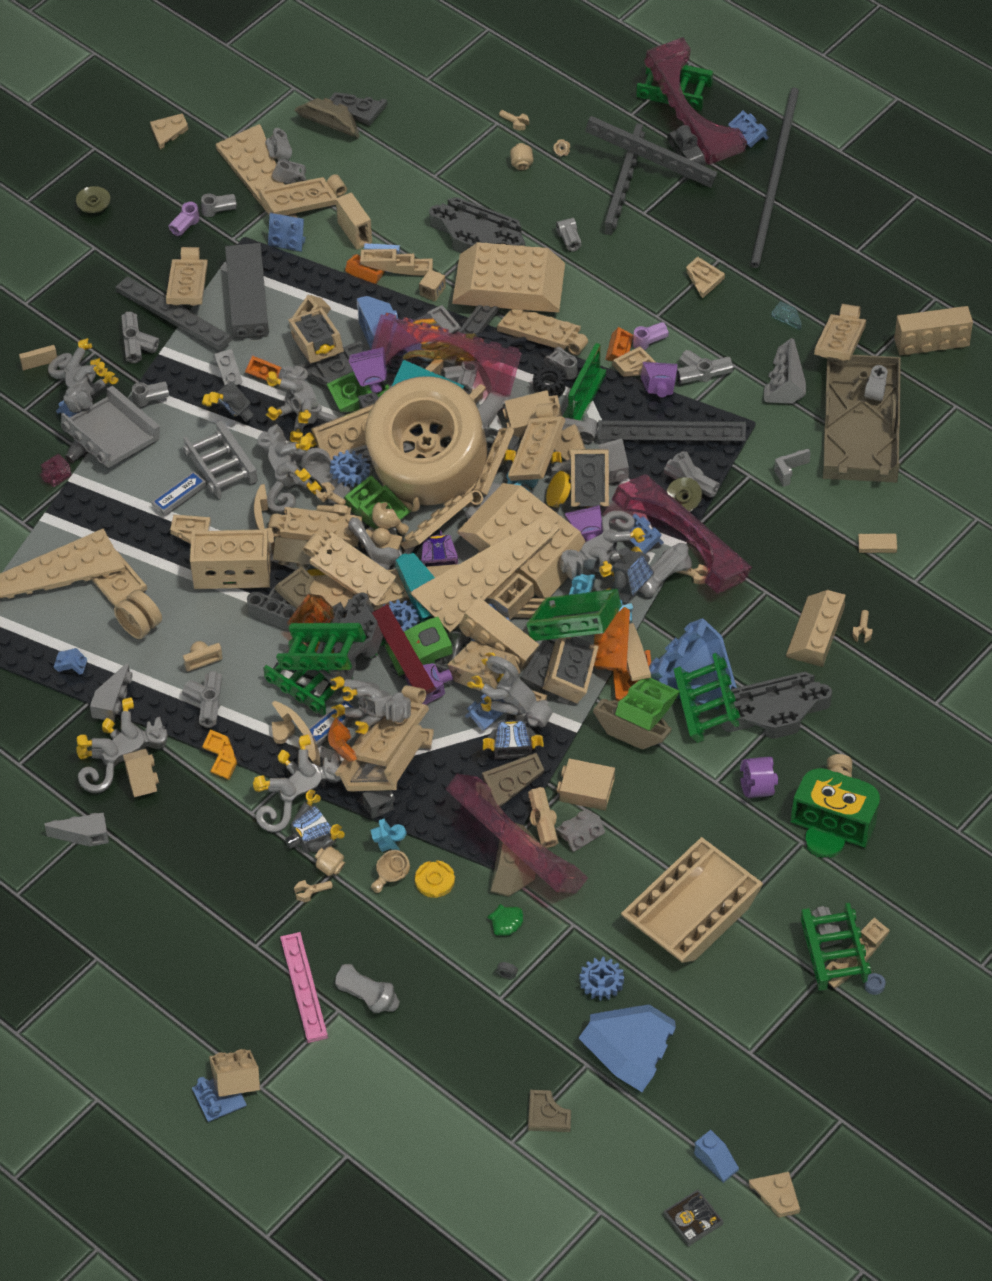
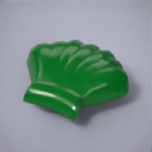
M499 904L487 916L488 919L492 920L494 934L511 935L516 932L523 923L522 909L519 907H504L502 904Z

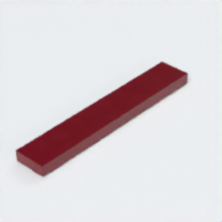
M386 604L372 612L382 634L411 685L425 689L426 695L436 690L389 605Z

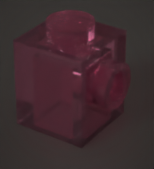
M60 454L41 464L43 480L46 483L49 482L53 487L71 476L70 464Z

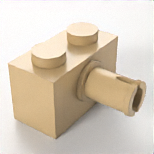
M146 749L124 754L123 758L134 797L156 792V784H159L157 773L152 771V766H155L152 754L148 755Z

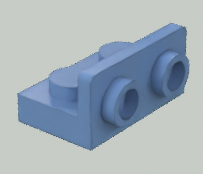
M742 111L728 124L750 148L762 137L766 140L769 138L765 133L767 129L761 123L758 125L756 118L751 113L747 115Z
M636 513L632 516L635 524L630 533L635 528H641L645 533L643 536L645 540L638 543L635 538H631L630 541L639 547L643 553L646 554L657 542L661 545L664 543L660 539L662 534L655 527L651 529L649 527L651 523L644 516L640 518Z
M485 694L480 697L482 701L479 704L475 701L467 708L469 712L465 715L466 718L471 717L482 731L503 714V712L495 710L486 712L482 709L481 703L488 704L484 700L487 696Z

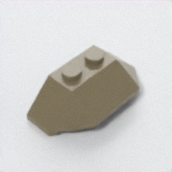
M316 98L295 108V112L301 117L359 139L360 137L353 115L345 105L339 104L337 106L327 98L323 100Z
M601 699L593 709L594 714L608 735L640 749L662 743L672 731V728L667 725L663 718L649 731L616 716L615 713L619 703L616 700L608 701L607 699Z
M503 821L491 883V893L510 897L535 880L541 844L521 824Z

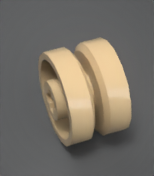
M140 590L132 591L126 597V600L120 601L114 607V614L120 625L137 639L145 637L150 629L155 628L162 621L159 608L149 596Z

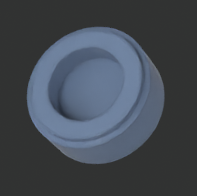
M877 973L868 975V980L864 984L865 990L873 995L882 993L885 989L884 977Z

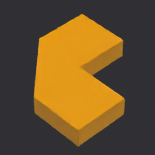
M210 730L202 748L218 755L211 773L230 780L238 763L231 742L227 736Z

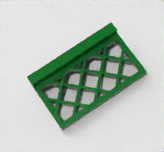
M594 344L568 394V407L562 417L582 421L606 376V370L600 368L601 344Z

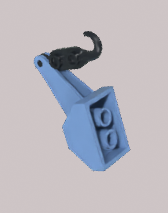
M369 296L357 298L358 322L370 350L384 347L385 358L389 353L402 357L391 360L386 364L387 374L397 375L403 360L419 367L421 364L429 366L434 361V353L396 323L398 321L397 312L392 309L389 303ZM382 381V382H380V384H381V385H387L388 382H387V381Z

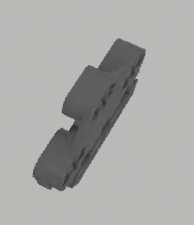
M458 197L448 199V205L442 203L441 206L434 205L429 209L431 227L448 233L452 238V247L457 252L463 253L476 243L526 246L521 233V225L517 219Z
M363 592L354 595L352 599H348L345 608L339 602L331 609L333 620L330 623H360L366 635L364 642H353L347 656L352 665L351 670H329L330 674L325 670H319L332 685H336V682L331 681V679L341 676L344 681L352 679L356 667L355 659L358 654L362 653L364 657H372L379 650L383 634L372 614L374 608L368 595ZM320 642L317 653H323L327 642ZM344 642L335 643L333 647L334 653H340Z
M807 672L731 689L736 698V702H734L735 708L738 709L740 719H738L740 726L735 727L730 721L722 723L721 727L727 732H734L756 725L764 728L765 735L772 739L795 734L800 730L801 721L807 714L830 707L832 689L826 684L814 682L815 676ZM725 705L719 716L727 713Z

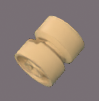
M844 754L832 755L827 759V769L852 777V759Z

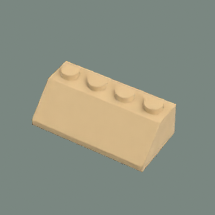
M826 590L807 597L786 654L787 658L820 667L824 666L844 611L845 594Z

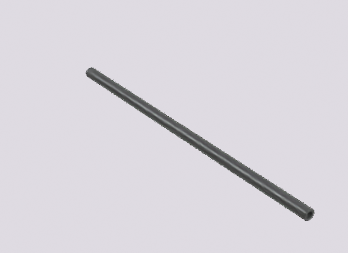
M797 88L791 89L752 256L751 266L753 268L760 266L799 94Z

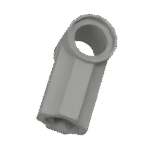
M213 194L203 195L201 198L202 214L206 217H212L218 211L236 209L235 195L230 194L217 197Z
M569 218L556 222L557 233L559 237H562L567 250L571 252L577 251L582 246V242L577 233L575 219Z
M166 382L151 385L136 383L132 386L133 403L138 407L146 406L151 400L169 397Z
M565 418L562 430L575 424L578 427L583 442L590 443L594 441L598 428V422L595 419L585 418L583 421Z
M824 906L812 911V915H815V917L831 915L829 908ZM834 922L817 925L816 927L817 933L820 935L840 932L839 926H835ZM842 940L824 942L820 946L823 948L842 943Z

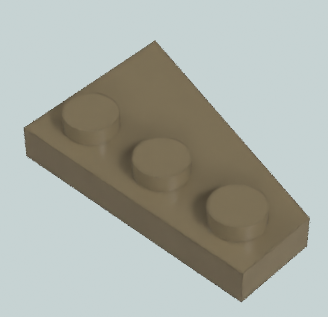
M537 753L483 772L482 778L496 808L499 809L543 774L544 768Z

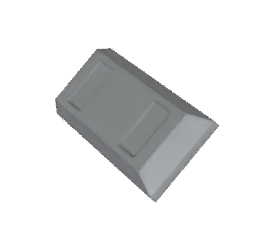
M443 305L427 312L440 324L448 336L460 330V325Z

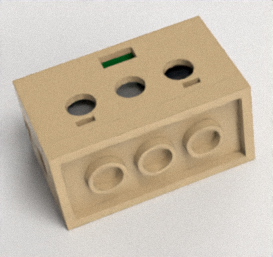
M268 530L191 531L190 565L194 589L270 587L271 555Z

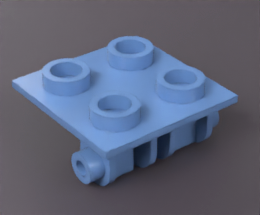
M270 213L268 245L302 252V244L305 243L306 239L303 236L304 219Z
M200 1077L197 1080V1086L192 1087L208 1122L247 1106L241 1093L219 1097L213 1079L208 1081L205 1077Z

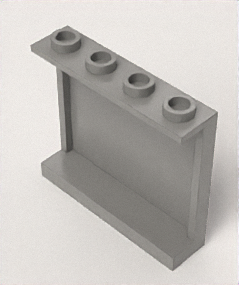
M114 386L107 388L106 398L93 404L90 408L84 409L70 418L64 413L61 414V428L63 431L70 434L76 442H79L100 463H103L108 468L159 439L160 426Z

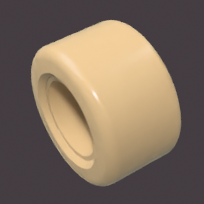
M437 377L410 378L395 384L385 391L375 402L369 413L365 438L370 458L381 483L386 485L398 498L412 504L415 497L419 498L420 505L443 504L451 498L454 499L456 496L464 494L474 485L482 473L487 457V441L481 416L475 402L458 385ZM431 424L443 427L438 434L430 432ZM422 426L423 433L421 435L414 436L410 433L413 429ZM451 437L452 440L447 447L440 445L442 439ZM405 442L414 443L415 449L405 453L403 444ZM419 455H421V456H423V457H425V458H416V457L419 456Z

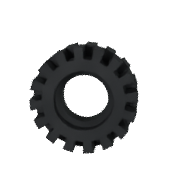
M545 365L543 369L538 368L537 372H534L533 390L535 393L547 390L549 396L557 395L559 397V394H563L566 387V377L561 368L558 370L557 366L552 368V365L546 368ZM546 380H553L556 383L548 385L544 384L543 382Z

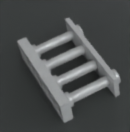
M223 420L216 423L217 431H215V434L191 444L187 437H184V446H182L185 455L192 459L208 483L209 491L214 493L218 499L221 498L220 488L241 478H247L251 484L258 481L256 468ZM213 442H223L222 447L202 456H199L196 451ZM225 453L232 455V459L209 469L205 465V462ZM234 465L240 467L239 472L219 481H216L213 476Z

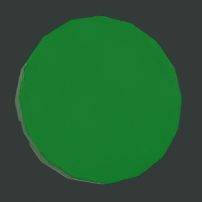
M809 828L806 832V847L811 854L819 858L835 857L844 849V839Z

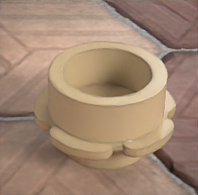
M560 139L554 144V151L558 156L569 154L570 144L568 141Z

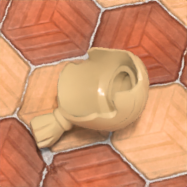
M387 502L376 503L372 510V519L375 525L386 529L395 527L400 534L406 535L409 526L401 523L393 509H386Z
M390 850L380 857L376 865L379 877L372 883V890L375 893H379L387 882H396L405 878L410 869V862L404 852Z

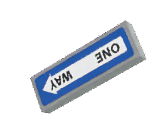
M193 471L151 501L152 506L165 516L205 487L206 481Z
M343 700L339 703L345 709L346 707L357 708L349 701ZM336 709L330 710L309 728L318 747L328 739L331 724L335 719L331 715L337 713ZM345 715L337 717L344 725L354 718L346 717Z

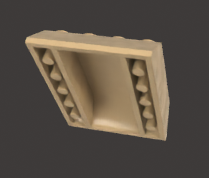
M476 243L459 256L452 304L498 306V308L559 313L565 262L549 248Z
M502 483L457 532L482 552L547 515L560 530L515 572L533 583L534 594L540 599L551 597L568 578L567 573H563L560 568L562 553L566 550H576L579 552L584 543H586L578 529L523 486Z
M701 837L621 913V916L682 963L694 961L749 909L763 883Z

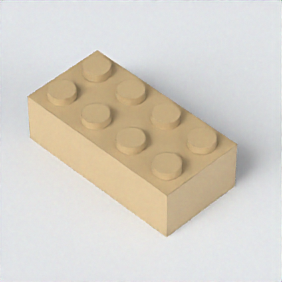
M964 306L898 315L894 340L899 356L970 346L973 321L969 308Z
M480 597L464 613L458 627L465 636L471 637L478 643L513 654L520 673L530 663L539 647L536 641Z

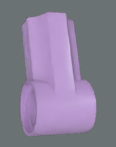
M194 202L183 204L182 212L169 224V229L174 235H182L190 225L198 223L199 213L197 204Z
M660 322L647 328L643 326L635 328L633 347L635 349L641 347L645 350L650 343L668 337L669 332L665 323Z

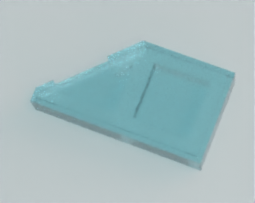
M780 301L772 311L771 317L801 329L802 323L797 309Z

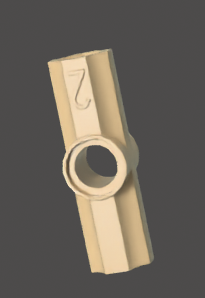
M541 787L532 789L528 792L532 806L530 822L532 825L537 826L542 848L554 847L558 844L554 827L557 819L554 810H550L545 789Z

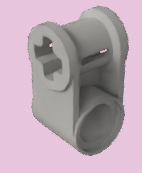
M275 128L272 136L265 141L269 155L273 158L289 160L292 155V148L287 139V134L282 129Z
M279 159L272 172V177L276 181L288 184L296 183V179L297 182L306 181L304 176L306 167L286 159Z
M556 347L550 356L544 358V363L548 368L549 365H552V368L557 366L558 370L561 368L563 373H565L566 379H573L577 376V359L562 348Z
M877 365L872 368L864 398L878 401L883 400L888 374L884 366Z

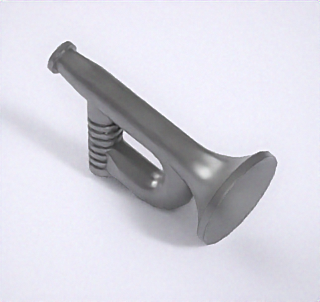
M455 631L447 634L452 643L453 653L450 656L449 662L459 654L460 648L470 641V638L461 632ZM444 657L435 660L436 668L441 672L449 669L447 665L443 664ZM452 681L446 682V684L451 685Z

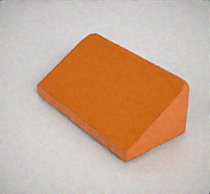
M357 254L347 261L345 269L347 273L377 284L385 273L383 270L360 264L361 256Z
M618 327L611 335L605 359L613 361L630 352L634 335Z
M252 356L245 372L267 381L266 377H269L268 373L271 371L275 372L279 379L278 374L281 367Z

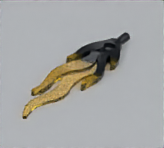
M492 332L465 334L464 338L452 337L429 344L422 343L421 348L425 350L409 351L403 356V360L411 357L440 360L457 355L456 361H476L489 353V358H496L513 348L514 345L526 344L527 339L526 337L512 338L511 336Z

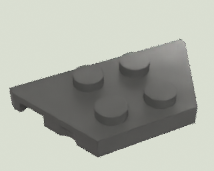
M360 340L343 347L344 352L335 356H330L311 364L308 361L298 366L307 370L308 377L328 387V383L353 372L349 363V357L352 354L362 352V341Z

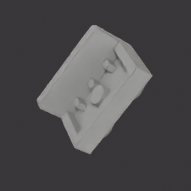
M588 809L579 812L577 816L564 821L559 827L555 828L557 835L568 841L573 852L605 833L600 816Z

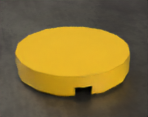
M559 471L552 478L546 494L548 506L559 508V504H563L566 501L571 489V483H568L571 477L568 473Z
M437 860L436 862L428 861L422 864L416 871V887L421 894L427 897L438 898L445 896L454 887V871L445 862Z

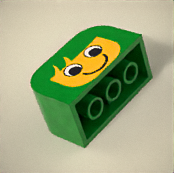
M824 768L813 769L804 775L794 796L791 823L812 828L866 848L876 826L880 795L873 785L860 779Z

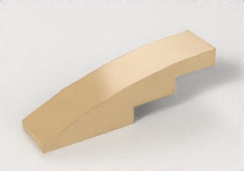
M396 249L361 250L360 264L374 269L398 274L424 276L429 270L433 271V259H415L414 254H397Z
M634 623L629 624L626 667L632 681L651 678L647 659Z

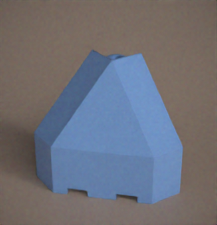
M703 618L689 623L684 628L686 632L679 639L675 637L665 648L667 652L660 659L656 657L649 666L652 679L678 690L674 668L681 666L686 672L690 673L714 663L712 654L717 653L727 663L725 670L731 679L730 690L737 688L723 638ZM715 670L693 679L690 683L691 688L695 689L718 680L717 672ZM721 687L696 696V699H694L695 703L702 705L722 697Z
M648 1004L590 1014V1022L579 1039L616 1077L643 1092L657 1070L655 1065L658 1060L662 1059L668 1046L666 1040L669 1036L673 1035L676 1026L675 1020Z

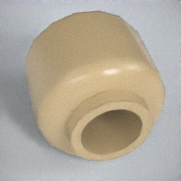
M519 143L511 149V164L516 169L526 170L533 164V151L530 146Z
M331 846L325 850L321 848L315 856L317 859L316 867L327 876L334 874L337 876L345 865L344 855Z

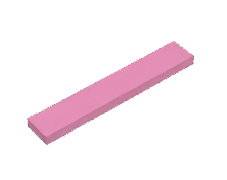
M301 933L280 936L307 1042L311 1043L328 1039Z

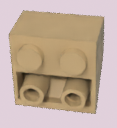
M514 573L485 602L494 604L496 610L501 615L511 620L534 596L533 583L521 574Z
M240 1049L233 1053H217L214 1056H209L214 1086L219 1097L260 1090L259 1069L250 1050Z

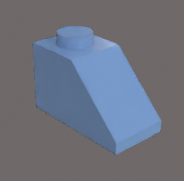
M711 1130L695 1142L694 1155L723 1183L739 1171L725 1143Z

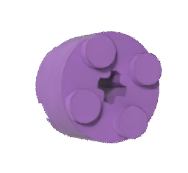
M773 758L743 759L740 765V772L744 771V774L740 780L745 797L758 798L774 795V785H778L777 773H773Z

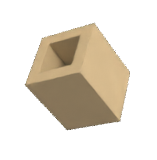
M429 270L419 283L420 296L432 301H436L446 288L445 275Z

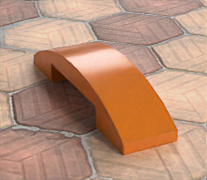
M335 718L329 730L328 742L346 761H355L357 759L356 753L346 743L351 738L350 730Z

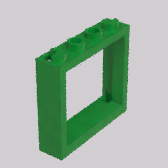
M618 589L546 597L526 624L529 637L534 641L604 633L622 607ZM549 601H554L555 604H552V606H550ZM596 611H599L598 613H591V614H582V615H574V616H565V617L553 618L554 616H562V615H571V614H579V613H587V612H596Z

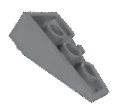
M790 338L778 347L773 362L775 368L768 376L771 378L770 383L766 384L764 388L765 402L793 403L803 398L806 394V382L794 339Z
M618 439L599 445L600 449H609V483L629 479V466L623 440ZM571 459L551 468V480L559 471L566 472L571 477Z

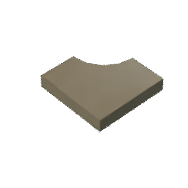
M302 566L279 582L274 588L300 614L307 611L315 603L310 593V586L315 579Z
M530 1090L528 1131L570 1132L571 1110L556 1104L550 1090Z

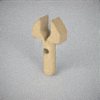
M501 110L499 116L513 122V129L526 130L525 124L529 126V118L523 113L518 117L504 110Z
M321 483V486L327 492H320L316 489V495L320 501L324 502L326 499H331L339 505H345V499L333 493L335 487L331 483Z
M334 504V506L318 505L317 511L350 515L351 508Z
M700 564L696 569L690 568L687 571L677 572L692 576L694 579L693 583L695 584L706 583V576H709L707 567Z
M867 610L861 612L859 627H853L852 636L856 642H858L861 632L865 635L864 643L868 642L872 637V629L867 628L869 616Z
M306 880L297 883L294 887V893L305 891L304 893L296 894V899L308 902L311 901L310 896L313 893L332 889L333 884L331 881L308 885Z

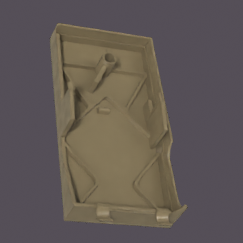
M852 355L850 360L845 361L828 357L826 366L823 479L897 483L900 463V357ZM877 365L884 366L888 371L882 401L864 398L871 370Z

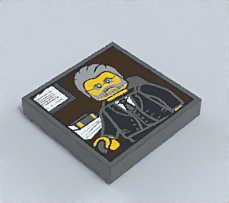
M699 1190L694 1191L663 1211V1215L688 1247L723 1225L721 1217Z

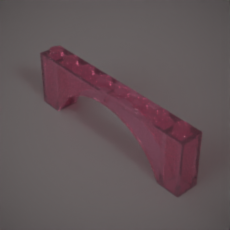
M682 37L647 50L646 66L651 69L655 81L659 82L661 91L668 97L670 106L674 107L677 118L684 125H688L691 133L697 137V145L704 154L707 164L710 165L744 152L747 141L739 128L724 127L710 122L699 115L685 99L679 77L682 68L689 61L691 49L685 39Z
M387 312L385 315H380L371 350L384 347L386 363L400 351L415 344L424 342L451 344L463 349L481 364L489 377L493 392L511 396L522 356L518 348L511 346L508 349L502 348V344L491 341V344L484 343L482 338H466V334L460 332L451 334L448 333V329L438 327V330L433 329L430 324L421 322L420 325L413 323L414 320L403 317V320L396 318V315Z
M647 474L618 485L611 500L624 511L638 512L655 517L680 531L696 546L706 565L707 574L704 582L716 593L723 592L746 580L752 566Z
M457 774L447 786L446 790L556 892L577 893L586 882L588 877L575 865L550 852L519 828L497 805L492 797L491 788L479 777Z

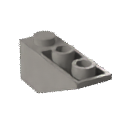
M126 663L95 691L90 704L92 718L103 720L109 718L115 721L116 715L120 714L121 701L126 698V687L128 683H131L133 677L129 664Z
M92 813L87 816L53 820L44 823L47 837L85 846L109 843L104 813Z

